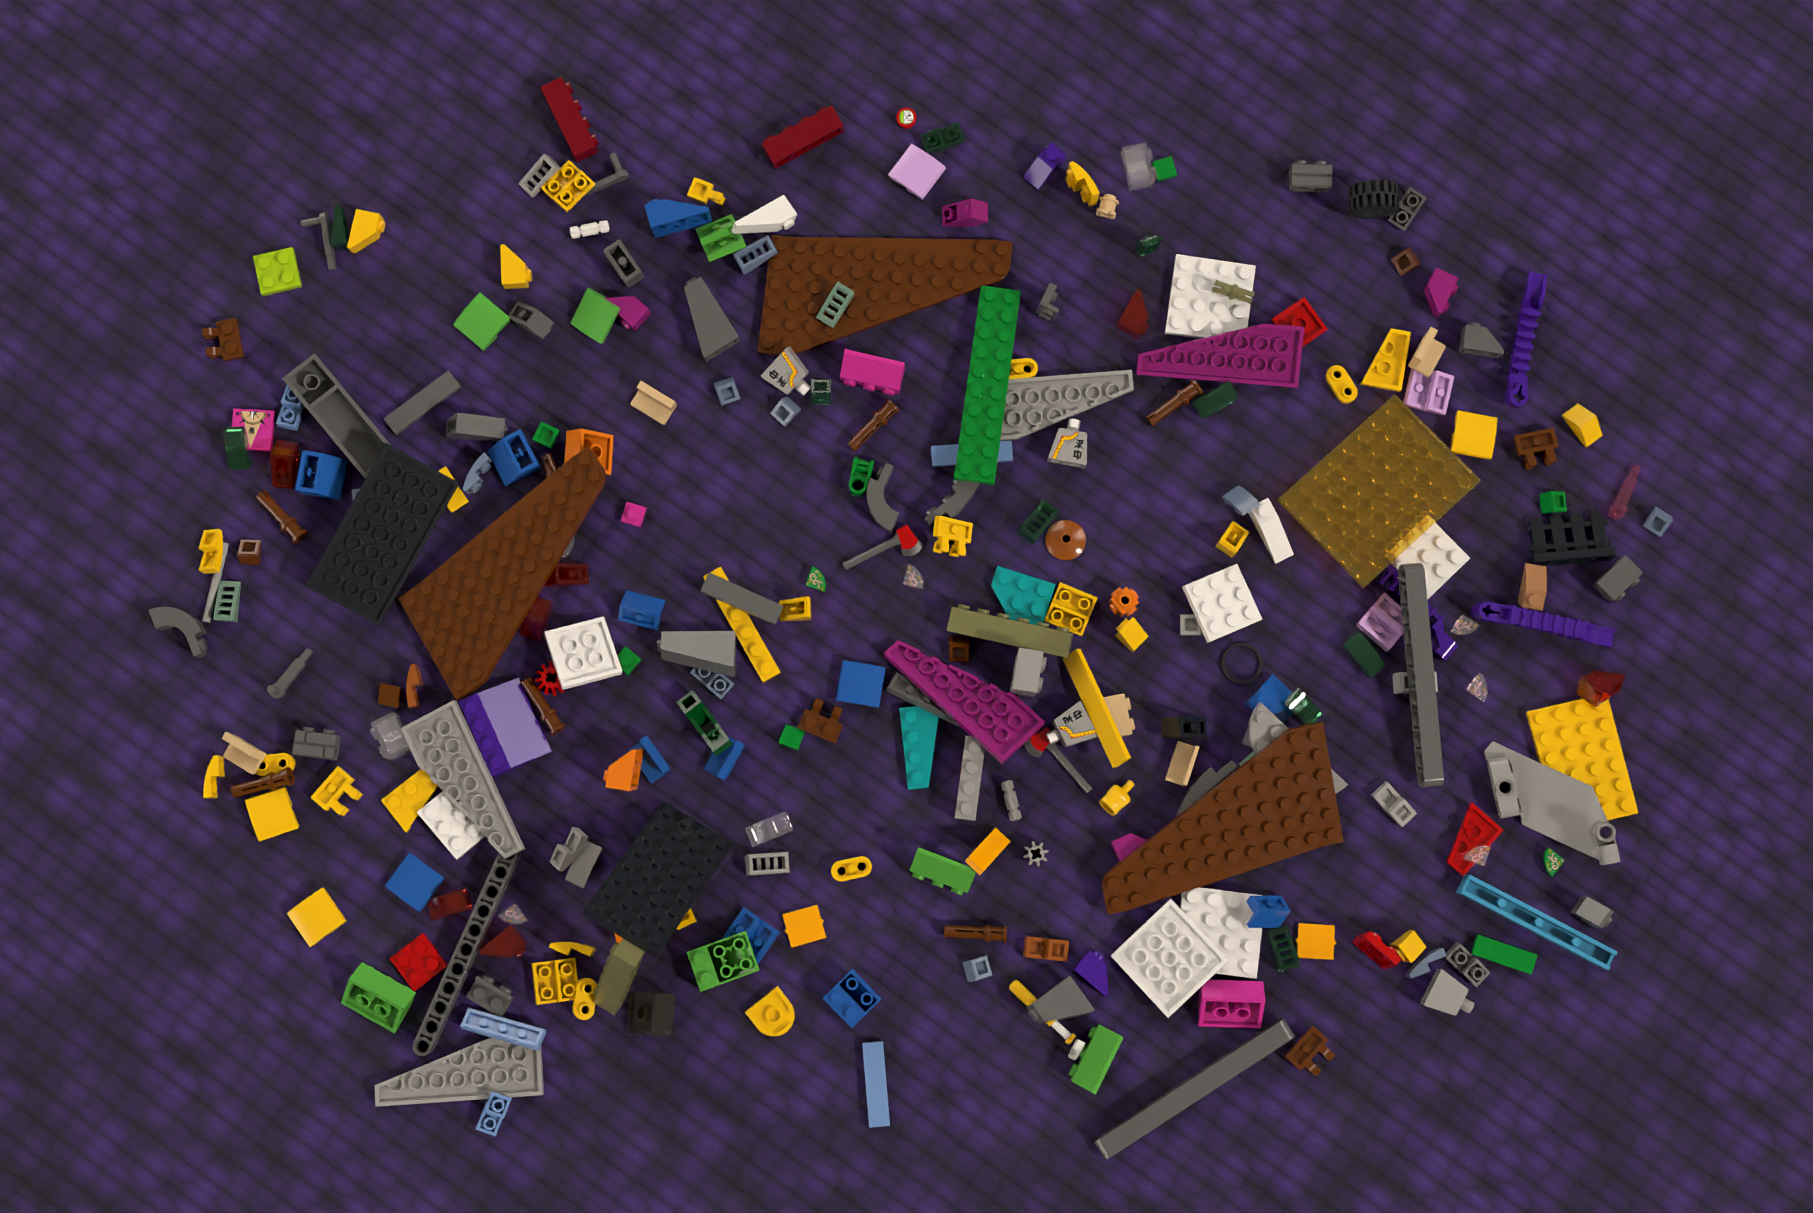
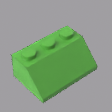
M919 847L910 871L913 872L912 877L924 880L925 877L932 879L931 884L941 888L945 884L952 887L951 892L962 895L963 892L968 893L976 874L969 866Z
M362 962L349 978L341 1004L396 1033L412 1005L416 992Z
M1097 1024L1096 1027L1092 1026L1087 1036L1090 1040L1087 1046L1084 1045L1079 1054L1081 1058L1078 1064L1074 1063L1069 1072L1072 1082L1095 1095L1124 1038L1100 1024Z

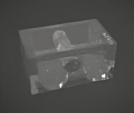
M1146 142L1122 147L1121 157L1129 190L1133 191L1152 187L1155 179H1157V172L1155 167L1151 166L1152 152L1150 148L1147 149Z
M392 712L371 722L372 728L370 731L374 739H378L381 745L379 751L383 758L393 761L411 752L401 730L403 725L397 713Z

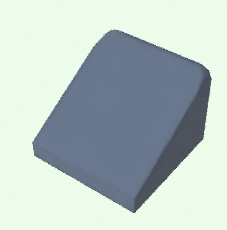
M733 377L714 383L721 406L740 399Z
M786 396L778 402L770 414L785 427L800 412L801 408Z
M1655 507L1643 527L1661 537L1673 522V517Z
M987 955L963 962L968 982L992 976Z

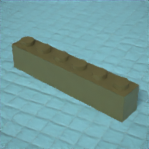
M962 604L951 608L947 631L1021 648L1043 651L1044 653L1061 657H1069L1073 633H1069V628L1057 626V630L1050 629V624L1037 622V625L1029 624V619L1017 617V621L1010 620V615L997 613V616L989 615L990 611L979 608L977 612L969 610L970 606Z
M622 939L620 943L615 942L611 948L610 955L606 960L607 963L603 968L604 971L593 993L596 995L593 1003L614 1016L627 997L645 951L625 939Z

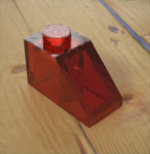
M1138 288L1116 328L1138 339L1140 334L1144 335L1149 327V324H1147L1149 316L1142 292Z
M277 440L270 453L273 487L293 489L299 461L298 443Z
M558 563L544 587L560 588L588 585V564Z
M537 597L522 622L520 635L540 642L554 604L549 600Z
M1592 671L1579 679V687L1576 694L1594 707H1597L1621 691L1626 676L1621 673Z
M467 889L448 893L427 902L432 921L472 910Z
M510 925L478 952L480 955L508 958L516 956L518 958L527 951L525 947L529 943L515 925Z

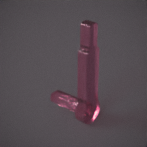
M1639 465L1632 467L1629 476L1625 478L1613 506L1608 510V515L1613 520L1621 519L1628 510L1626 505L1637 483L1636 478L1641 469Z

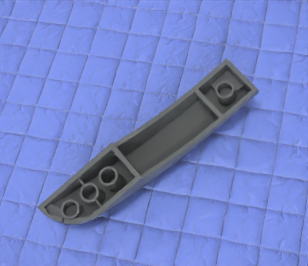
M314 353L282 379L366 479L384 445L390 443Z

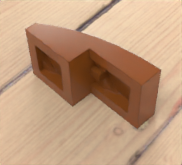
M416 664L410 665L406 683L408 708L411 709L421 707L416 687L422 686L423 681L419 665Z
M1025 936L1023 957L1067 962L1069 941Z

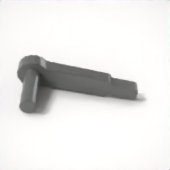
M616 153L609 155L615 168V174L595 182L596 185L586 195L624 181L629 177L627 170L622 169Z
M321 212L319 217L301 220L302 227L321 225L328 269L330 271L336 270L331 219L328 212Z
M306 648L301 656L292 662L275 684L267 687L271 697L280 699L285 695L286 689L306 666L305 662L313 654L311 649Z

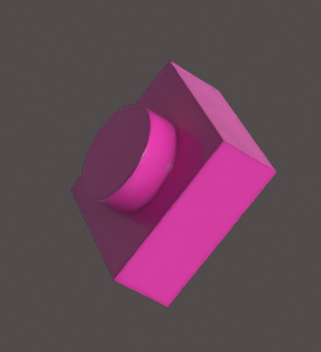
M626 502L621 522L641 528L647 508Z

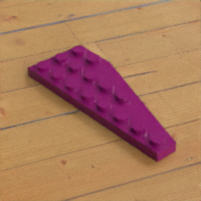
M1262 323L1139 353L1136 374L1298 388L1304 327Z
M898 640L884 652L883 656L1001 764L1044 726L1045 721L1015 694L1006 693L993 684L989 685L978 680V677L953 665L948 666L940 662L938 658L933 656L931 658L920 653V650Z

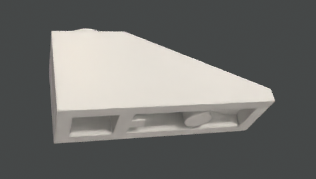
M782 195L734 222L732 232L733 234L777 232L783 228L786 230L794 225L797 213L786 197Z
M1269 498L1259 502L1260 505L1248 512L1273 561L1277 564L1294 555L1280 519Z

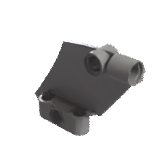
M1492 741L1484 754L1500 819L1520 815L1522 825L1598 859L1600 865L1621 862L1615 839L1616 830L1609 824L1591 785L1554 770ZM1502 782H1506L1509 785L1507 793H1502L1499 789ZM1604 826L1609 830L1606 838L1600 836V829Z

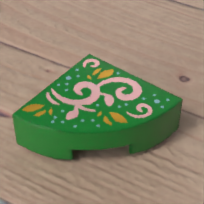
M812 566L805 586L825 593L826 582L823 574Z
M1547 847L1543 854L1545 870L1550 876H1553L1565 860L1551 848Z

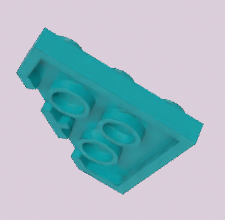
M997 566L991 587L1001 603L1005 614L1010 615V620L1017 621V617L1029 619V624L1037 625V622H1044L1056 584Z

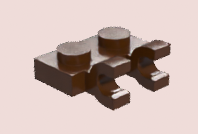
M237 318L217 321V328L202 329L203 337L206 340L219 338L221 347L205 348L207 357L210 360L223 357L224 362L245 358Z
M1554 428L1515 435L1513 437L1517 456H1524L1525 470L1534 469V466H1537L1534 453H1544L1545 466L1554 465V462H1557L1554 449H1557L1559 445Z
M816 698L812 710L805 709L798 728L836 744L843 724L838 723L843 709L835 706L830 719L821 716L819 713L825 701Z
M1311 1026L1285 1057L1298 1070L1301 1071L1305 1067L1313 1076H1317L1322 1070L1311 1059L1320 1052L1328 1061H1331L1335 1054L1325 1046L1329 1040L1314 1026Z

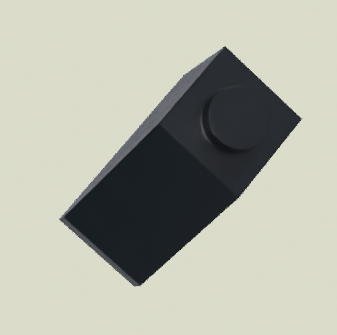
M1183 716L1161 718L1162 739L1207 738L1206 718Z

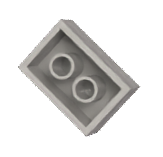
M1025 648L1018 649L1015 657L1010 693L1034 698L1040 692L1043 684V678L1040 677V673L1045 670L1047 657H1043V651Z

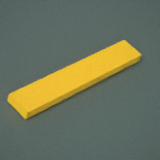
M1075 649L1069 654L1068 658L1064 657L1063 661L1112 768H1116L1131 759V756L1082 650Z

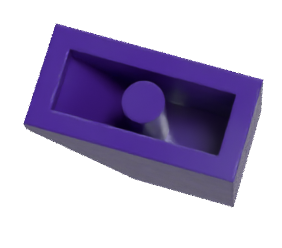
M1051 142L1039 154L1023 178L1036 190H1039L1065 162L1066 154Z
M1088 950L1073 969L1102 995L1107 997L1109 991L1106 963L1103 962L1105 957L1097 950L1094 952Z

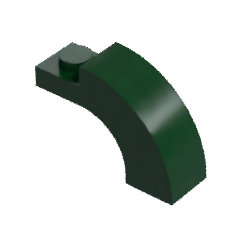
M693 690L677 701L679 707L716 756L733 744Z

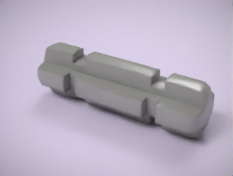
M1004 781L1001 783L1002 791H1005L1003 795L1007 810H1010V813H1008L1011 821L1021 819V812L1017 809L1019 807L1017 796L1012 789L1014 788L1013 781Z

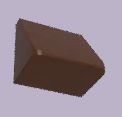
M1411 248L1405 249L1390 259L1400 276L1421 265Z
M241 539L237 554L240 564L260 565L261 540Z
M949 637L948 662H969V637Z
M380 683L378 704L399 708L403 688Z

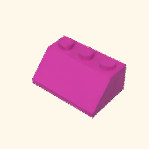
M845 349L840 381H843V384L855 387L856 384L863 386V389L868 391L878 389L882 390L883 394L894 396V394L900 393L905 363Z
M1208 980L1199 989L1198 1026L1261 1028L1265 1006L1263 981Z

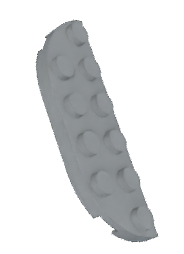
M1261 702L1255 707L1249 720V740L1254 752L1257 754L1289 729ZM1331 769L1336 794L1348 784Z

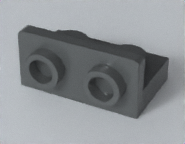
M1049 283L1036 311L1039 314L1038 317L1045 321H1054L1059 312L1058 308L1052 306L1058 295L1055 292L1057 286Z
M486 974L476 976V981L466 998L493 1014L503 1017L515 998V995L511 994L512 990L505 985L499 987L494 984L495 980Z

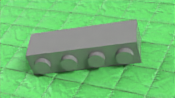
M965 736L954 819L975 821L985 748L971 736Z

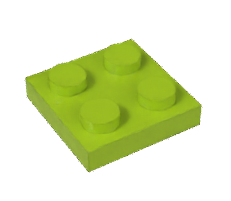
M293 247L253 256L262 296L302 287Z

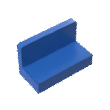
M626 591L620 604L618 621L658 630L665 600Z
M647 735L640 739L638 744L629 749L631 751L632 749L644 748L641 770L650 783H654L672 770Z
M730 736L728 738L733 744L718 756L712 753L704 768L726 781L746 746Z
M1249 896L1246 901L1254 913L1247 923L1248 928H1279L1291 912L1282 896Z

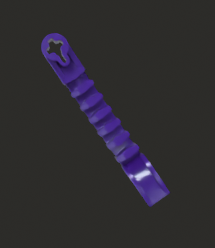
M1528 272L1525 292L1520 303V311L1518 312L1519 319L1516 323L1517 330L1514 334L1515 341L1512 345L1513 352L1510 356L1509 374L1506 378L1505 402L1510 408H1518L1528 400L1529 377H1526V372L1530 370L1528 361L1532 358L1530 350L1534 346L1531 344L1536 336L1533 333L1534 329L1538 327V324L1535 322L1536 318L1541 316L1538 310L1542 307L1546 292L1547 275ZM1517 394V398H1520V400L1516 402V398H1513V395Z
M1359 545L1352 551L1358 564L1368 575H1377L1383 570L1386 571L1378 581L1379 584L1384 586L1392 577L1394 581L1388 588L1394 591L1399 586L1397 568L1392 567L1387 561L1383 562L1372 559ZM1428 604L1429 621L1431 622L1430 631L1433 637L1431 639L1432 653L1438 659L1445 662L1458 645L1444 632L1442 620L1445 617L1439 615L1436 612L1437 609Z
M1493 602L1477 603L1471 608V616L1476 621L1504 625L1515 624V627L1525 626L1526 629H1537L1538 632L1557 633V636H1566L1567 639L1578 638V641L1604 647H1612L1613 645L1612 640L1615 629L1594 625L1587 621L1582 622L1579 619L1573 620L1570 617H1560V615H1550L1547 612L1541 613L1537 610H1527V608H1518L1514 605H1503Z

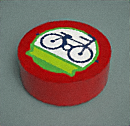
M911 108L900 109L897 113L898 125L903 129L912 128L916 123L915 111Z

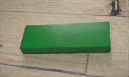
M1478 934L1471 951L1472 955L1532 975L1537 959V954Z

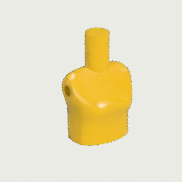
M1128 780L1122 787L1113 785L1099 801L1100 805L1110 815L1115 816L1130 802V797L1127 793L1134 787V783Z

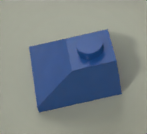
M1272 674L1248 699L1245 705L1253 711L1258 703L1261 702L1284 723L1300 706L1302 701Z

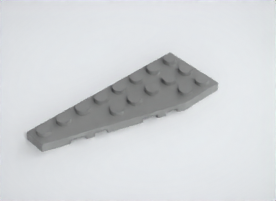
M1132 370L1009 379L1000 441L1020 439L1134 390Z
M456 700L401 728L417 765L431 777L430 779L445 792V795L465 817H468L474 823L478 831H481L488 838L491 845L505 859L525 850Z
M488 1038L375 1085V1107L488 1099L492 1091L508 1097L544 1095L542 1046H540L539 1051L495 1038Z

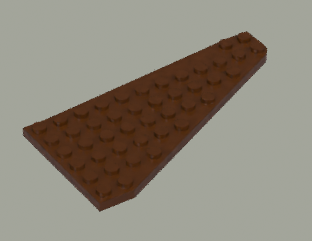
M772 235L771 241L778 253L769 258L758 354L779 356L787 347H791L797 355L979 290L981 286H990L998 283L1009 273L1013 242L989 239L834 238ZM840 282L853 290L855 295L835 327L831 328L816 319L835 284ZM838 291L837 294L841 295L844 298L847 297V295ZM836 298L833 299V301L838 303L839 305L843 304ZM829 305L828 308L835 311L836 313L838 312V309ZM827 312L824 313L828 318L834 319V316Z
M586 447L570 458L418 585L398 598L456 700H461L487 682L606 482V473L591 447Z
M1320 721L1287 729L1108 870L1101 884L1106 913L1110 915L1128 911L1323 846L1344 842L1323 722Z

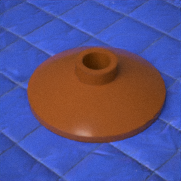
M1061 520L1054 523L1048 529L1045 543L1048 551L1055 558L1072 560L1078 557L1084 550L1086 536L1083 529L1077 523L1070 520ZM1068 536L1070 538V541L1068 543H1065L1062 540V537Z

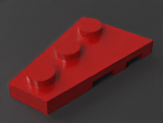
M1473 802L1468 807L1446 861L1461 876H1464L1476 863L1472 860V857L1476 856V854L1479 855L1481 852L1478 851L1481 848L1482 852L1486 851L1503 831L1498 824Z

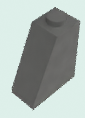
M456 413L447 419L446 439L499 442L507 434V425L504 418Z
M1071 976L1064 978L1027 1006L1030 1018L1034 1022L1037 1021L1038 1024L1083 1016L1095 1010Z

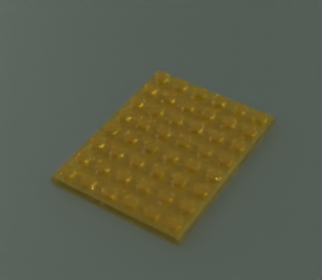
M1393 395L1278 499V502L1364 589L1479 484L1481 480L1396 395Z

